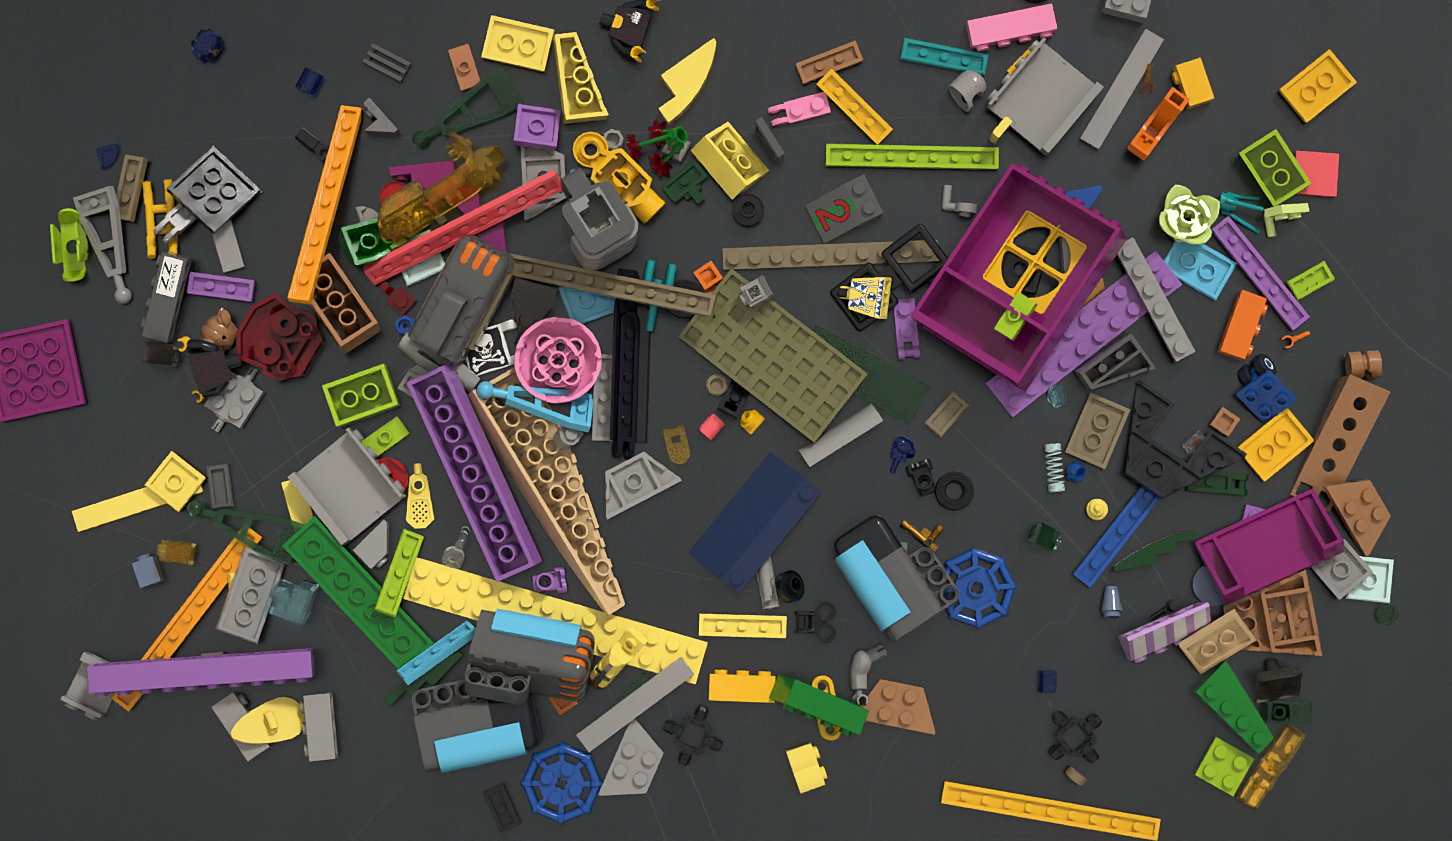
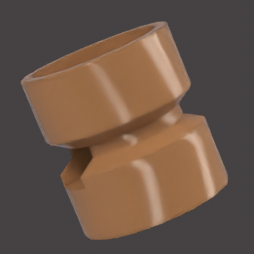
M1378 350L1365 351L1363 355L1361 352H1348L1346 354L1345 366L1347 375L1351 374L1360 379H1363L1364 376L1367 379L1381 378L1382 359Z

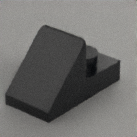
M732 379L717 410L736 420L750 392Z

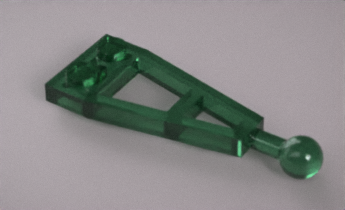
M502 66L483 77L435 120L436 126L425 132H415L412 142L416 147L424 148L428 145L429 139L441 132L445 136L504 116L517 109L518 104L524 105L525 103ZM488 83L502 109L473 119L465 102ZM460 108L467 121L446 128L443 121Z
M197 500L191 501L188 504L187 512L191 517L198 518L204 516L214 520V526L269 559L292 566L294 558L282 545L298 532L304 524L284 517L219 508L216 512L204 508L203 503ZM224 515L245 518L240 533L222 523ZM253 519L282 524L273 552L247 538Z

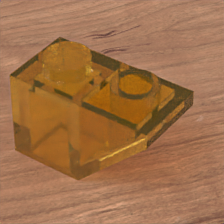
M162 539L161 543L157 546L156 555L159 557V561L193 565L196 544Z

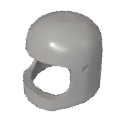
M973 70L964 71L948 85L951 96L965 112H969L974 107L972 103L973 97L975 95L982 97L987 88L984 78Z

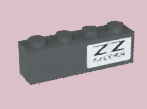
M169 251L162 252L158 256L156 261L157 275L153 277L151 282L152 296L148 297L146 302V309H148L147 317H144L141 323L143 337L165 343L172 341L192 261L191 257Z

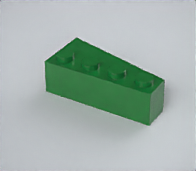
M1227 661L1220 662L1192 690L1254 753L1259 754L1274 739Z

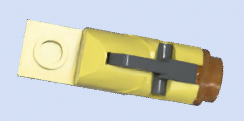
M631 626L593 668L589 675V684L598 690L607 687L648 640Z

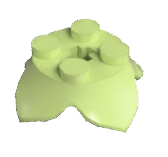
M1174 185L1166 196L1165 208L1160 213L1159 224L1163 231L1177 242L1184 241L1189 244H1204L1211 237L1212 231L1210 226L1219 215L1220 201L1207 195L1194 197L1188 188ZM1185 216V218H1190L1191 220L1186 221L1183 217Z

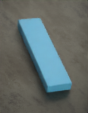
M468 620L398 669L397 673L407 685L411 684L471 641L476 628Z

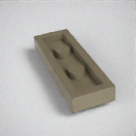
M125 154L116 193L121 220L130 222L135 220L148 159L144 157Z

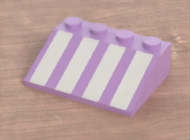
M1197 602L1118 636L1128 661L1134 660L1137 663L1147 659L1146 654L1153 651L1155 654L1166 651L1167 645L1174 643L1177 646L1186 637L1210 624L1209 603Z

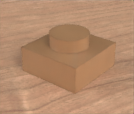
M1221 407L1209 426L1224 436L1229 437L1240 418L1224 407Z

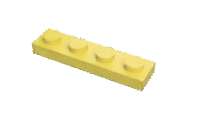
M699 614V636L786 638L787 616Z

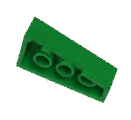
M778 674L769 699L783 704L784 709L793 713L796 710L803 712L801 716L812 721L815 718L820 719L821 725L831 729L833 725L839 727L838 732L851 736L852 733L860 735L869 713L867 709L799 680Z

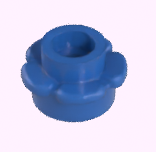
M407 315L401 316L395 322L397 333L404 337L406 333L411 331L415 320Z
M1076 461L1067 467V479L1080 482L1084 478L1086 468L1081 465V462Z

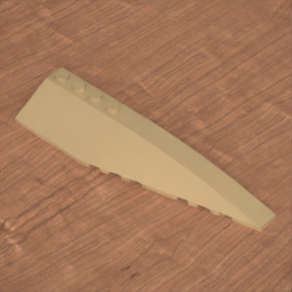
M515 367L489 381L494 388L507 390L508 385L523 386L517 376ZM477 389L470 392L467 396L484 433L531 510L566 562L607 616L623 607L625 602L617 578H614L611 569L613 567L612 563L607 558L604 549L605 543L603 538L600 537L599 525L588 494L585 493L582 484L584 481L582 475H579L575 454H572L571 448L563 450L554 443L553 437L560 425L506 405L504 398L491 396L490 398L483 399L477 394ZM514 396L530 403L534 402L533 397ZM541 400V407L553 411L548 402Z

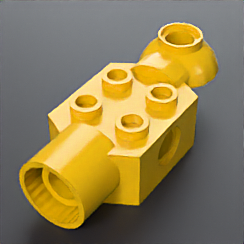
M586 132L580 135L574 142L573 154L578 163L593 169L591 181L594 184L603 181L610 182L623 203H627L632 213L643 224L648 222L665 204L650 188L652 178L622 148L608 151V144L600 134ZM590 144L597 148L596 154L592 156L587 155L584 151L585 147Z

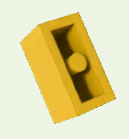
M1201 58L1174 67L1172 73L1173 82L1179 86L1180 93L1190 99L1185 106L1186 110L1209 103L1214 99Z

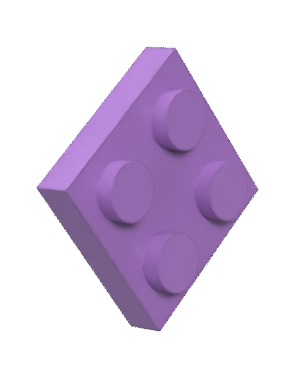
M518 104L513 145L556 151L561 110Z

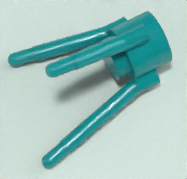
M1222 192L1219 199V209L1222 210L1221 214L1229 216L1249 230L1260 234V230L1230 212V210L1235 211L1236 206L1263 211V207L1238 201V199L1259 200L1260 197Z

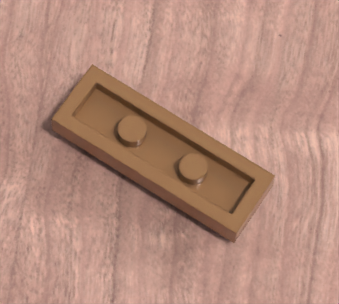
M855 40L798 62L795 66L804 85L824 77L831 68L838 72L863 62V58Z

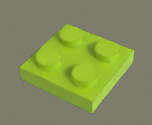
M1214 737L1194 775L1225 793L1234 796L1254 758L1223 740Z

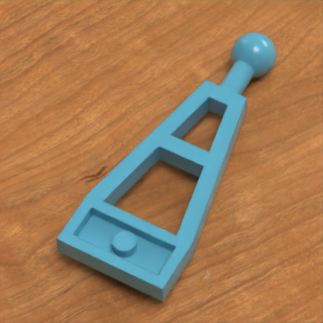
M483 381L477 386V394L483 399L490 398L491 396L504 398L506 405L566 428L589 433L593 410V394L586 393L582 397L571 401L569 417L541 407V399L531 395L523 386L508 385L507 390L494 388L487 381ZM530 387L536 393H544L545 396L569 395L571 390ZM514 396L533 397L534 402L530 403Z

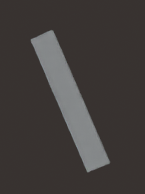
M1147 29L1144 30L1079 140L1099 150L1164 39Z
M682 657L678 658L580 731L576 736L588 752L592 751L694 675L693 671Z

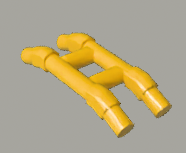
M171 179L164 180L166 204L154 205L151 182H142L147 230V257L149 259L156 257L157 241L156 234L153 232L156 227L154 214H168L175 207V198L167 192V187L172 184ZM168 224L158 235L168 234L173 227ZM178 235L168 243L169 252L177 253Z

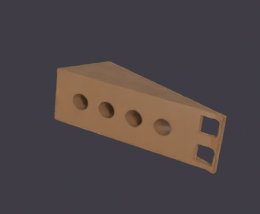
M1351 374L1339 378L1313 438L1315 441L1311 443L1290 492L1291 496H1297L1296 491L1301 482L1312 486L1316 495L1319 496L1321 491L1325 492L1323 486L1341 484L1346 481L1390 391ZM1354 402L1357 404V409L1353 406ZM1344 420L1349 425L1348 430H1345L1343 427ZM1335 440H1337L1340 443L1339 451H1336L1333 448V442ZM1325 460H1329L1332 464L1329 472L1325 471L1322 467ZM1329 501L1325 508L1328 512L1331 511L1333 506L1331 501Z

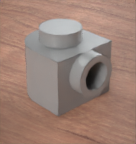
M560 425L554 434V443L558 448L566 450L575 445L584 433Z

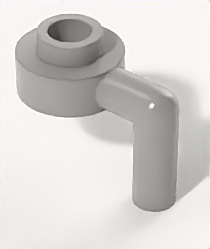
M943 185L941 206L943 211L958 212L960 217L972 218V214H977V204L950 203L952 186Z

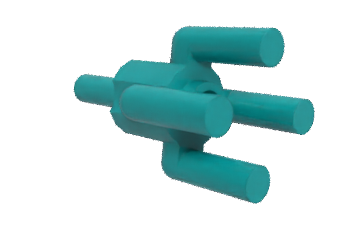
M646 260L643 274L644 281L673 286L677 265L667 264L663 281L653 279L656 261ZM649 305L646 331L654 332L658 309L656 306Z

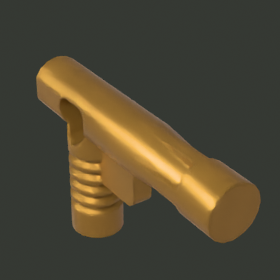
M906 519L900 524V527L923 546L930 548L933 552L937 550L938 546L934 542L944 531V528L939 524L936 525L932 532L925 527L919 531ZM931 539V545L927 546L924 541Z

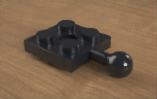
M1016 245L1017 247L1021 248L1022 250L1026 251L1031 255H1036L1039 251L1037 249ZM1007 251L1002 260V277L1009 288H1014L1024 274L1016 273L1015 266L1019 263H1024L1027 269L1029 263L1014 253ZM1046 254V256H1045L1044 259H1043V262H1044V263H1045V261H1046L1047 254ZM1036 270L1022 292L1036 295L1043 271Z

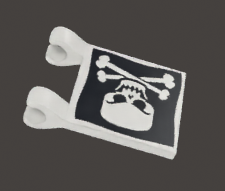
M508 320L486 328L476 348L470 350L466 357L468 368L479 376L515 365V355L510 356L503 332L516 329L517 322L515 320Z

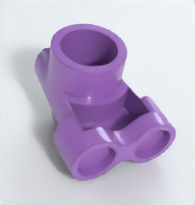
M564 567L553 568L551 572L531 576L533 592L556 591L557 594L567 592ZM540 579L546 580L547 584L545 587L539 585Z

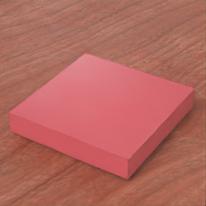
M1295 151V159L1312 183L1296 195L1336 197L1339 154Z

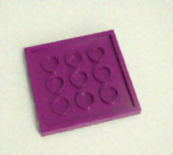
M68 319L0 334L1 423L86 404Z

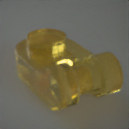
M684 424L677 425V428L669 429V427L663 428L670 460L675 464L685 463L690 457V450ZM680 436L681 442L672 444L671 438Z

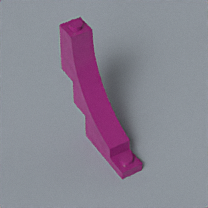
M454 161L389 167L390 177L396 178V181H407L409 177H412V185L415 188L430 191L447 199L464 214L481 207L479 185L458 186L456 163ZM505 220L477 233L478 237L508 253Z

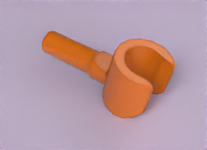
M1308 330L1292 337L1284 336L1281 340L1285 338L1291 340V345L1284 348H1291L1294 342L1310 336V332Z

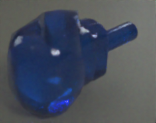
M900 436L895 439L890 456L895 460L890 472L895 473L900 461L905 462L906 458H913L915 456L916 449L914 448L913 441L909 438Z

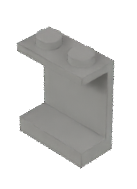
M83 652L80 658L82 661L81 666L67 694L62 696L60 700L66 702L65 706L77 711L79 708L85 711L84 715L93 720L104 718L113 700L111 698L117 691L111 692V694H108L109 696L95 697V693H89L87 667L93 663H106L108 661L90 652Z

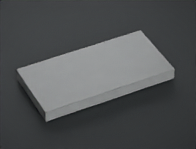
M244 547L215 630L252 644H257L286 562Z

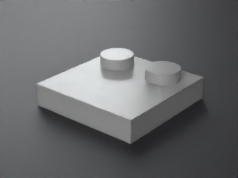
M1343 539V553L1311 567L1338 600H1341L1373 573L1345 539Z

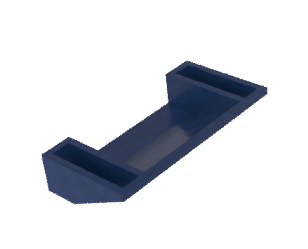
M770 452L688 553L737 593H740L821 494V491Z

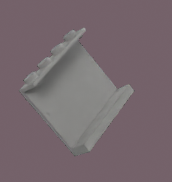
M1043 38L1040 42L1036 40L1028 49L1031 53L1026 59L1023 56L1015 65L1017 70L1012 75L1008 73L1001 81L1003 84L1002 88L999 91L994 90L989 95L987 100L990 102L987 108L1002 120L1005 117L1012 120L1013 122L1010 127L1047 156L1104 87L1100 83L1096 82L1094 84L1046 45L1044 43L1046 39Z
M347 428V433L299 472H293L287 477L341 545H347L406 497L403 493L405 490L403 485L398 480L394 481L389 474L392 473L385 463L380 464L376 459L378 454L371 446L366 447L362 442L364 440L363 435L357 429L353 430L352 428Z

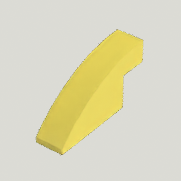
M714 38L661 75V79L674 96V98L658 108L659 113L668 126L676 121L692 105L705 85L716 52V40Z

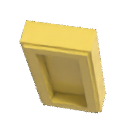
M1005 117L992 132L989 140L995 145L1013 121Z

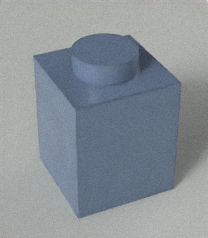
M149 554L137 557V562L132 563L140 588H147L165 581L156 556L150 557Z

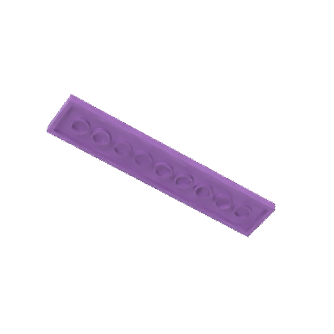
M1156 251L1145 258L1166 297L1182 285ZM1127 273L1080 309L1026 392L998 375L986 383V386L1012 418L1147 313Z

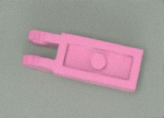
M825 92L787 101L784 104L768 108L769 114L785 110L787 117L771 121L772 126L787 123L793 124L831 113Z

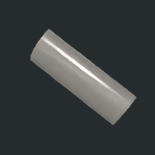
M870 404L823 433L815 443L811 441L798 449V452L808 468L882 423L883 419L874 406Z

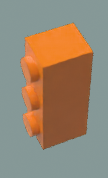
M1245 290L1238 292L1217 353L1239 361L1250 357L1253 350V345H1250L1253 337H1257L1261 325H1258L1260 316L1264 317L1268 305L1265 304L1267 298Z

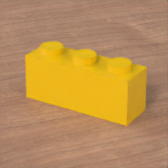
M714 670V674H710L709 700L775 703L774 700L769 699L775 684V676H771L769 671H758V675H749V671L736 670V674H727L728 670Z

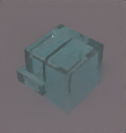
M281 579L271 589L269 597L274 599L269 614L303 625L310 617L320 586L304 579L301 586Z

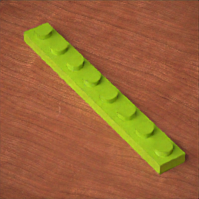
M826 144V167L998 170L999 147Z

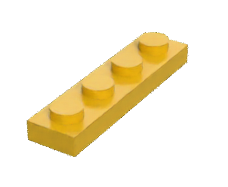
M832 68L817 83L877 145L893 130Z

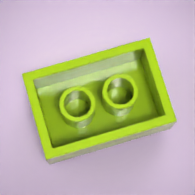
M1277 129L1239 152L1274 207L1312 184Z
M385 364L322 385L335 425L338 428L401 406Z

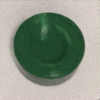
M1384 603L1376 608L1375 618L1382 625H1391L1396 622L1398 611L1394 605Z

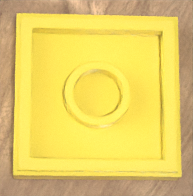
M171 451L146 482L145 486L176 511L180 512L206 480V477Z

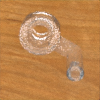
M462 527L455 545L445 549L442 555V563L445 566L455 569L462 566L465 558L462 549L470 532L468 527Z

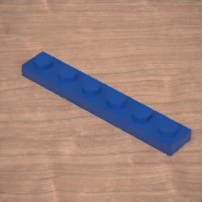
M1141 486L1072 575L1091 588L1160 498Z

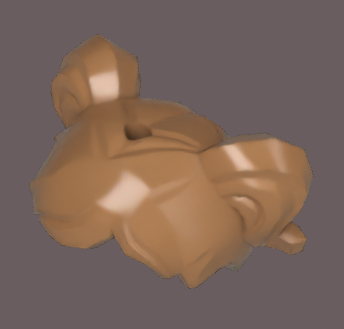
M220 308L218 315L208 318L200 332L201 340L216 343L219 347L223 348L224 352L233 347L236 340V331L238 330L231 321L230 313L227 310Z

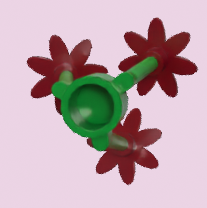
M657 119L653 121L654 127H648V130L653 133L649 140L636 142L634 134L631 136L627 134L628 142L625 145L630 149L629 156H633L635 161H638V156H641L640 149L644 146L655 143L657 147H660L662 141L668 146L675 147L669 154L661 158L657 152L654 153V157H648L650 162L653 163L650 168L657 169L659 176L663 173L666 176H670L668 169H671L672 166L668 164V160L679 150L684 149V143L687 142V133L681 126L665 129L666 122L662 121L659 125Z

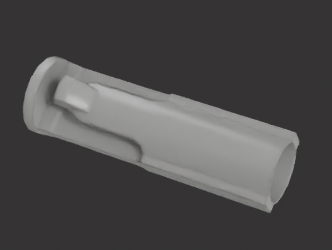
M770 555L756 572L763 610H772L780 607Z

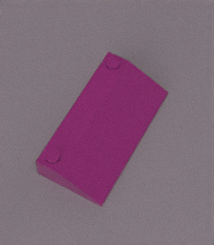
M1313 488L1194 542L1210 579L1225 606L1344 552V541Z

